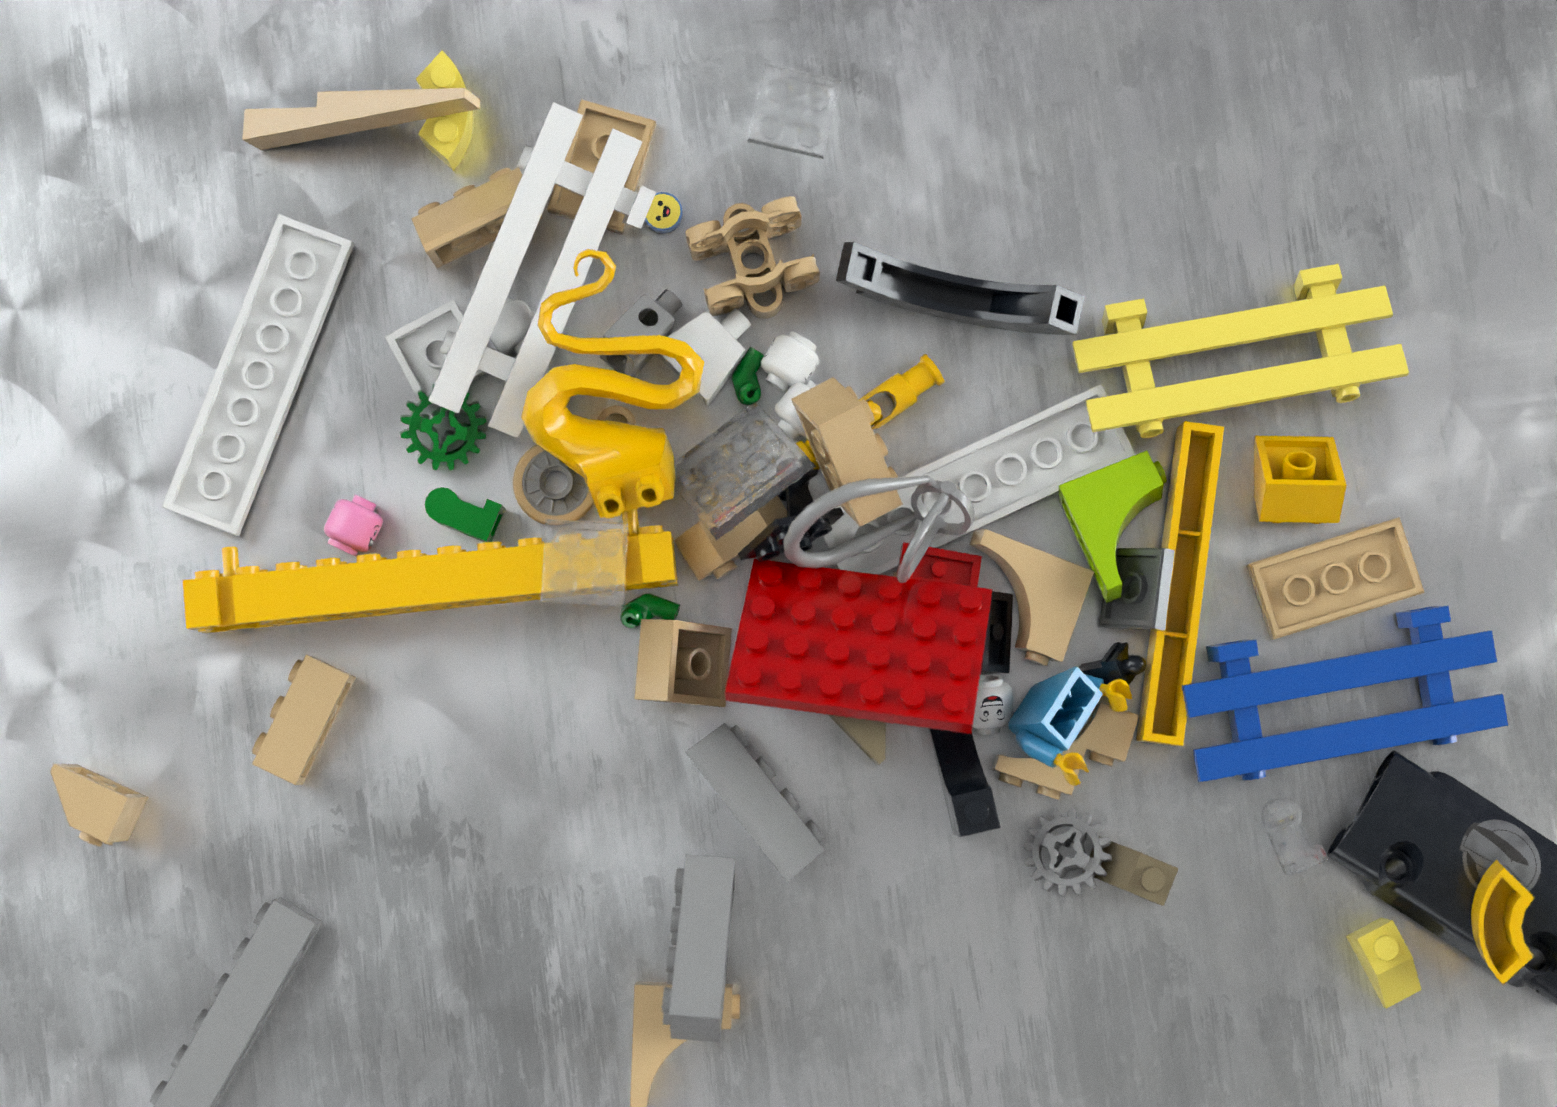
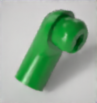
M751 346L732 374V383L736 397L744 405H753L761 397V388L756 373L761 366L760 362L764 354Z
M646 593L628 602L622 608L620 620L625 627L630 629L640 626L641 619L658 617L664 620H676L680 604Z

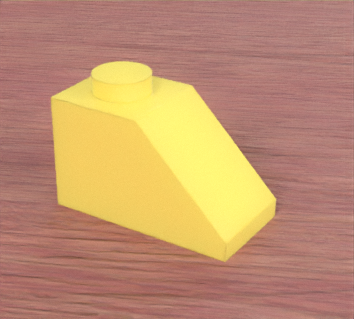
M1379 918L1346 936L1384 1008L1387 1009L1421 990L1413 957L1393 920Z

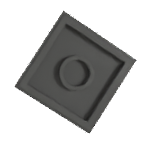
M1167 548L1116 549V565L1122 582V593L1120 598L1107 603L1103 597L1100 627L1165 631L1175 550Z

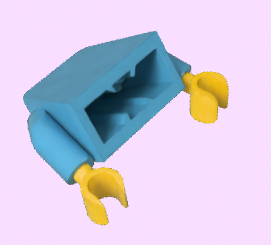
M1076 666L1032 686L1008 722V727L1016 735V743L1026 754L1051 768L1055 766L1060 767L1067 783L1076 786L1080 784V780L1073 771L1082 769L1085 772H1089L1079 753L1071 752L1062 755L1063 751L1069 750L1102 696L1108 698L1110 708L1113 711H1126L1128 708L1126 699H1132L1130 687L1122 679H1116L1108 684H1104L1103 679L1086 675Z

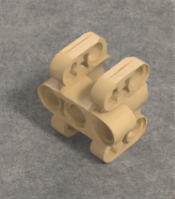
M794 196L771 201L761 208V212L755 211L748 204H734L726 210L722 227L718 220L697 224L686 230V241L692 260H704L721 253H729L735 271V279L715 285L709 289H703L704 297L712 316L732 312L735 308H741L744 305L745 299L751 313L756 317L762 319L772 318L781 310L783 302L781 287L784 286L786 292H795L819 282L820 271L814 254L810 257L782 263V260H780L776 265L768 241L772 237L790 233L801 226L802 216ZM749 228L748 230H746V231H744V232H739V231H741L742 229ZM749 253H757L762 256L764 262L757 269H749L743 265L742 259ZM770 290L776 296V300L769 306H760L754 300L756 293Z

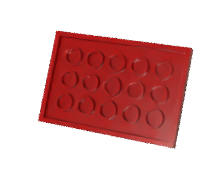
M754 559L727 679L725 701L972 734L992 589L911 579L905 583H900L897 577L824 567L806 568L798 567L792 563L769 560L759 562L757 559Z

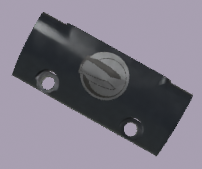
M1391 751L1379 766L1355 818L1336 835L1328 849L1327 856L1356 875H1363L1364 885L1372 895L1385 901L1489 970L1490 968L1483 960L1474 940L1471 912L1477 886L1487 869L1497 860L1534 897L1525 910L1521 926L1524 943L1534 957L1507 982L1515 987L1527 985L1531 989L1536 988V992L1557 1005V844L1452 776L1439 771L1427 772L1397 751Z

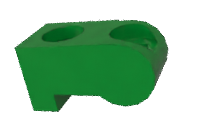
M444 487L432 490L427 495L424 504L428 516L437 523L482 542H492L506 509L502 504L489 499L486 500L482 509L462 501L455 492Z

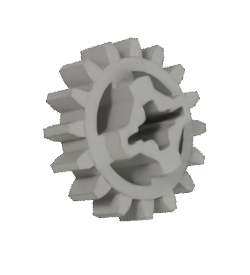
M1074 808L1069 809L1067 817H1063L1058 809H1053V820L1048 821L1041 815L1038 819L1042 828L1039 831L1034 828H1029L1028 830L1031 836L1035 838L1034 842L1023 844L1025 850L1032 852V857L1024 860L1027 867L1036 866L1037 868L1032 873L1031 878L1034 881L1045 878L1043 889L1048 892L1057 885L1058 893L1062 897L1066 896L1068 888H1073L1077 896L1082 895V885L1085 883L1095 889L1097 885L1093 877L1096 874L1106 877L1108 874L1101 867V863L1112 861V856L1103 852V848L1111 844L1110 839L1099 838L1098 836L1102 833L1104 827L1100 823L1090 827L1092 816L1087 812L1081 819H1077V812ZM1072 826L1067 833L1057 836L1051 834L1057 828ZM1087 835L1090 836L1093 842V858L1087 855L1084 843L1087 840ZM1074 843L1072 849L1077 853L1074 859L1067 857L1062 862L1063 856L1058 852L1061 846L1068 848ZM1042 846L1049 850L1051 861L1048 865V870L1042 861ZM1076 869L1085 871L1078 877L1062 879L1063 877L1065 878L1068 871Z

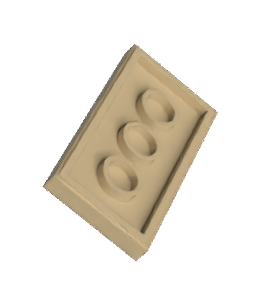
M1400 517L1246 565L1271 640L1425 593Z

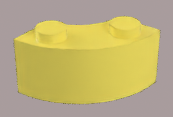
M443 51L416 78L420 89L466 88L457 67ZM473 110L426 119L418 133L424 146L453 171L462 161L470 145L474 125Z

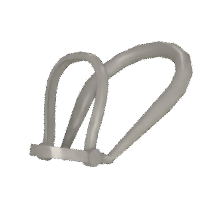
M928 475L874 478L851 482L827 492L808 505L796 517L784 537V554L787 559L798 567L820 568L837 564L861 553L918 519L922 523L905 552L897 575V580L900 583H905L913 574L935 535L938 533L946 535L965 533L975 519V510L971 501L956 488L953 482L935 481ZM918 486L911 496L913 513L832 549L807 552L800 548V541L809 527L834 507L854 498ZM926 492L939 493L940 496L928 511L921 500V494ZM949 499L953 500L961 508L965 516L964 522L959 524L947 523L938 516Z

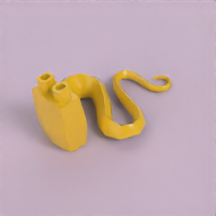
M586 249L580 252L574 261L575 276L579 275L577 268L579 262L587 257L601 260L605 265L604 273L596 282L553 293L541 303L537 326L547 344L577 354H661L676 359L682 367L677 381L669 385L652 384L614 370L571 364L551 369L527 392L521 418L533 442L584 477L599 517L609 519L620 516L622 512L643 506L649 508L660 505L662 501L673 499L676 475L672 447L664 428H646L616 421L587 419L574 415L567 408L571 397L580 394L610 398L650 410L675 409L700 392L704 361L686 342L662 335L579 338L557 333L551 322L553 311L560 306L603 292L614 279L616 265L609 255L603 251Z

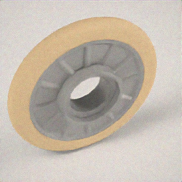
M536 444L531 447L519 460L513 475V491L520 508L533 520L550 526L567 525L582 518L594 505L584 477ZM552 472H561L567 477V487L561 493H550L546 489V478Z

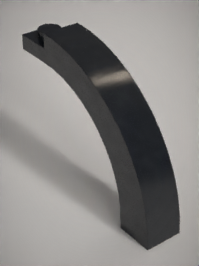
M844 242L836 276L837 282L857 289V294L889 305L957 322L1027 333L1077 335L1085 296L1059 285L1012 284L950 274L894 258L856 242Z

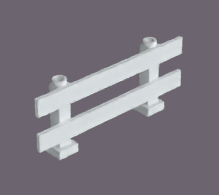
M555 102L551 105L535 146L531 147L525 144L516 167L524 170L457 333L448 330L444 337L439 353L447 357L428 400L436 405L459 413L477 369L503 379L506 383L488 426L516 438L519 437L524 425L521 415L527 392L548 373L546 370L556 349V346L547 344L537 326L541 303L553 293L583 285L593 257L581 259L577 267L578 276L574 274V261L580 252L586 249H598L614 210L625 215L622 223L636 229H641L656 194L655 191L642 185L637 186L635 192L624 187L642 141L618 130H611L594 173L564 161L583 115ZM556 184L583 196V200L518 355L514 358L488 347L487 344L553 186ZM575 302L560 306L553 311L551 322L557 333L562 334Z

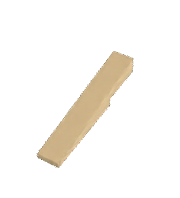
M466 88L317 92L316 107L245 109L242 140L260 150L477 110L480 109V99Z

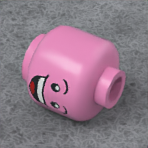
M354 495L352 501L346 499L338 500L324 526V533L330 538L328 544L353 556H356L358 551H369L383 523L381 516L373 512L376 504L358 495Z

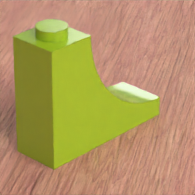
M1147 450L1059 485L1058 500L1090 569L1094 571V578L1106 603L1120 598L1122 593V582L1118 574L1115 554L1124 530L1144 508L1162 499L1164 483H1167L1161 463L1159 461L1153 462Z

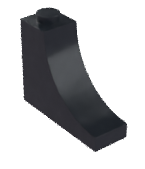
M929 728L953 835L963 837L1001 828L992 788L988 784L983 772L973 735Z

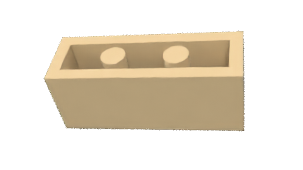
M305 655L303 661L298 659L288 676V681L292 684L286 696H279L271 710L270 717L274 720L268 732H262L253 746L252 754L256 755L252 764L294 785H303L356 677L313 656Z

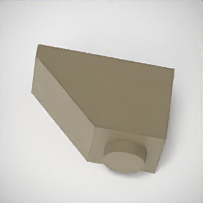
M1111 841L1109 846L1103 848V852L1112 856V861L1101 863V867L1108 874L1106 877L1096 874L1093 878L1164 906L1179 868ZM1094 846L1089 854L1092 858L1094 857Z

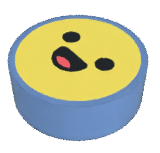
M656 193L645 218L647 226L654 232L661 234L674 231L680 225L683 217L680 201L670 193Z

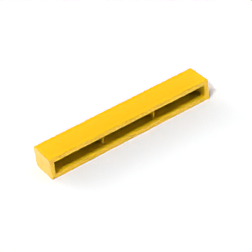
M1184 421L1176 429L1161 548L1175 550L1165 631L1150 630L1136 741L1175 747L1183 746L1187 714L1182 685L1191 684L1224 433L1223 426Z

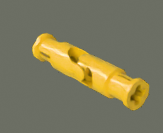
M923 354L920 356L918 364L903 374H894L865 394L859 401L864 399L871 408L875 421L871 422L870 425L872 430L885 425L915 404L920 394L935 384L941 386L945 383V380L935 363L927 354ZM883 393L891 398L893 408L884 419L880 406L869 399L875 394ZM799 440L796 442L795 445L805 461L813 462L817 466L813 470H820L809 441L803 442Z

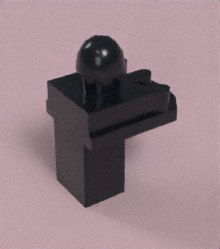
M1116 642L1102 660L1081 664L1079 669L1086 675L1103 679L1104 684H1108L1116 679H1122L1130 685L1136 675L1145 671L1146 660L1139 655H1128L1129 645L1127 642Z

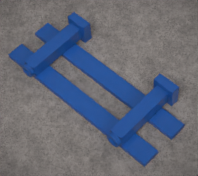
M1449 606L1419 608L1396 613L1398 628H1409L1411 645L1254 673L1251 672L1249 657L1259 656L1256 640L1244 639L1206 646L1208 662H1219L1221 678L1182 685L1187 718L1227 711L1232 742L1193 749L1198 782L1241 775L1242 780H1255L1266 777L1265 770L1427 740H1432L1433 745L1450 744L1457 742L1456 735L1509 726L1503 694L1454 702L1449 671L1497 662L1492 631L1443 639L1441 623L1451 622ZM1418 677L1423 708L1262 736L1257 705Z

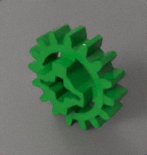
M418 390L420 401L418 403L410 400L406 402V406L412 411L411 415L400 416V421L409 425V428L400 431L401 438H411L412 440L405 447L406 451L411 453L418 450L417 462L419 464L424 463L427 458L431 459L433 470L438 469L440 462H446L448 469L454 470V460L458 458L465 465L468 464L469 461L466 453L469 450L477 454L480 452V448L474 443L475 440L486 439V433L478 429L479 425L486 423L485 416H475L474 414L481 407L479 402L475 401L468 404L467 400L470 393L467 392L461 406L469 417L470 424H466V422L457 419L455 412L441 406L429 415L421 413L432 402L428 401L430 395L427 396L423 390ZM447 410L448 422L454 428L453 430H446L439 443L438 432L433 427V424H440ZM416 430L429 435L432 440L431 449L422 444ZM456 440L465 441L457 449L447 452V447Z

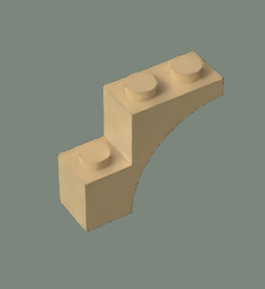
M1098 703L1069 750L1063 751L1062 755L1076 752L1084 758L1085 752L1088 751L1091 752L1089 760L1112 767L1114 760L1125 762L1139 715L1128 711L1116 712L1109 705ZM1000 754L995 756L991 770L1000 773L998 780L1021 788L1023 781L1038 785L1036 793L1056 800H1060L1061 793L1066 795H1072L1074 785L1067 783L1058 766L1051 768L1034 758H1013ZM1076 769L1073 772L1078 776L1080 769Z

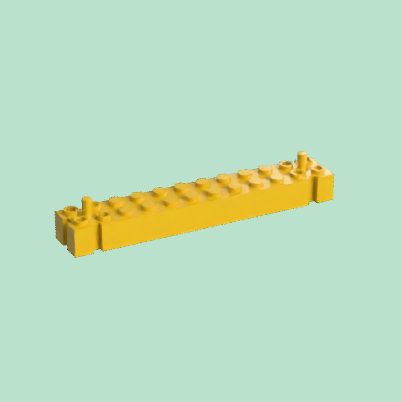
M636 508L622 512L623 532L620 529L598 532L599 538L585 540L582 534L579 533L559 535L558 542L546 543L542 541V538H524L518 540V546L506 547L502 545V542H484L477 544L478 550L466 551L461 549V546H444L437 548L436 555H427L421 553V550H404L396 552V559H387L386 557H381V554L356 556L357 563L340 561V558L316 560V567L300 565V562L275 564L276 571L260 569V566L239 567L238 548L224 547L222 548L223 573H219V570L194 572L195 579L182 580L186 629L198 630L201 633L235 631L237 629H255L624 592L635 589L678 586L674 538L671 531L664 532L661 525L639 528L638 510Z

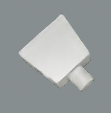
M736 308L720 323L708 311H705L667 336L686 342L704 361L700 392L696 395L707 406L713 402L746 354V350L737 339L751 326V323ZM657 354L679 377L682 367L676 359Z

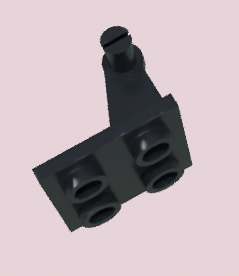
M807 461L799 469H793L785 476V482L777 488L776 494L780 493L778 497L783 501H787V517L775 519L738 553L740 560L757 558L759 562H763L778 556L780 553H784L783 541L791 523L808 505L814 502L808 488L809 481L818 474V469L813 470L817 467L813 462ZM842 508L831 509L809 527L800 541V548L803 551L810 550L813 547L812 542L816 538L832 531L831 525L844 515Z

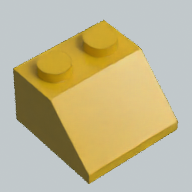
M1255 435L1254 500L1259 522L1339 523L1347 485L1334 437Z

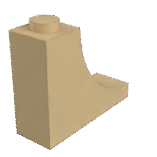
M974 530L969 545L979 549L994 560L1003 570L1013 587L1019 611V629L1015 648L1026 652L1024 657L1026 660L1043 666H1047L1049 661L1063 662L1094 571L990 530Z
M637 981L634 985L630 1107H648L652 1081L659 1067L672 1051L687 1041L671 1039L670 1025L663 1024L664 1012H662L664 987H672L667 982ZM733 984L725 985L721 1029H731L732 1019H740V994H733Z

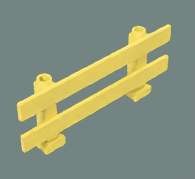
M1339 264L1299 271L1293 287L1296 299L1301 301L1144 329L1142 328L1147 316L1144 298L1105 305L1101 320L1105 336L1072 342L1078 372L1084 373L1122 366L1128 393L1086 400L1092 433L1136 425L1137 432H1139L1141 438H1151L1164 432L1162 422L1165 419L1331 390L1332 397L1336 398V402L1346 403L1360 397V384L1408 376L1409 370L1402 344L1352 352L1345 328L1347 325L1386 319L1393 316L1386 286L1336 294L1342 280ZM1316 332L1322 358L1155 387L1149 362L1151 360Z

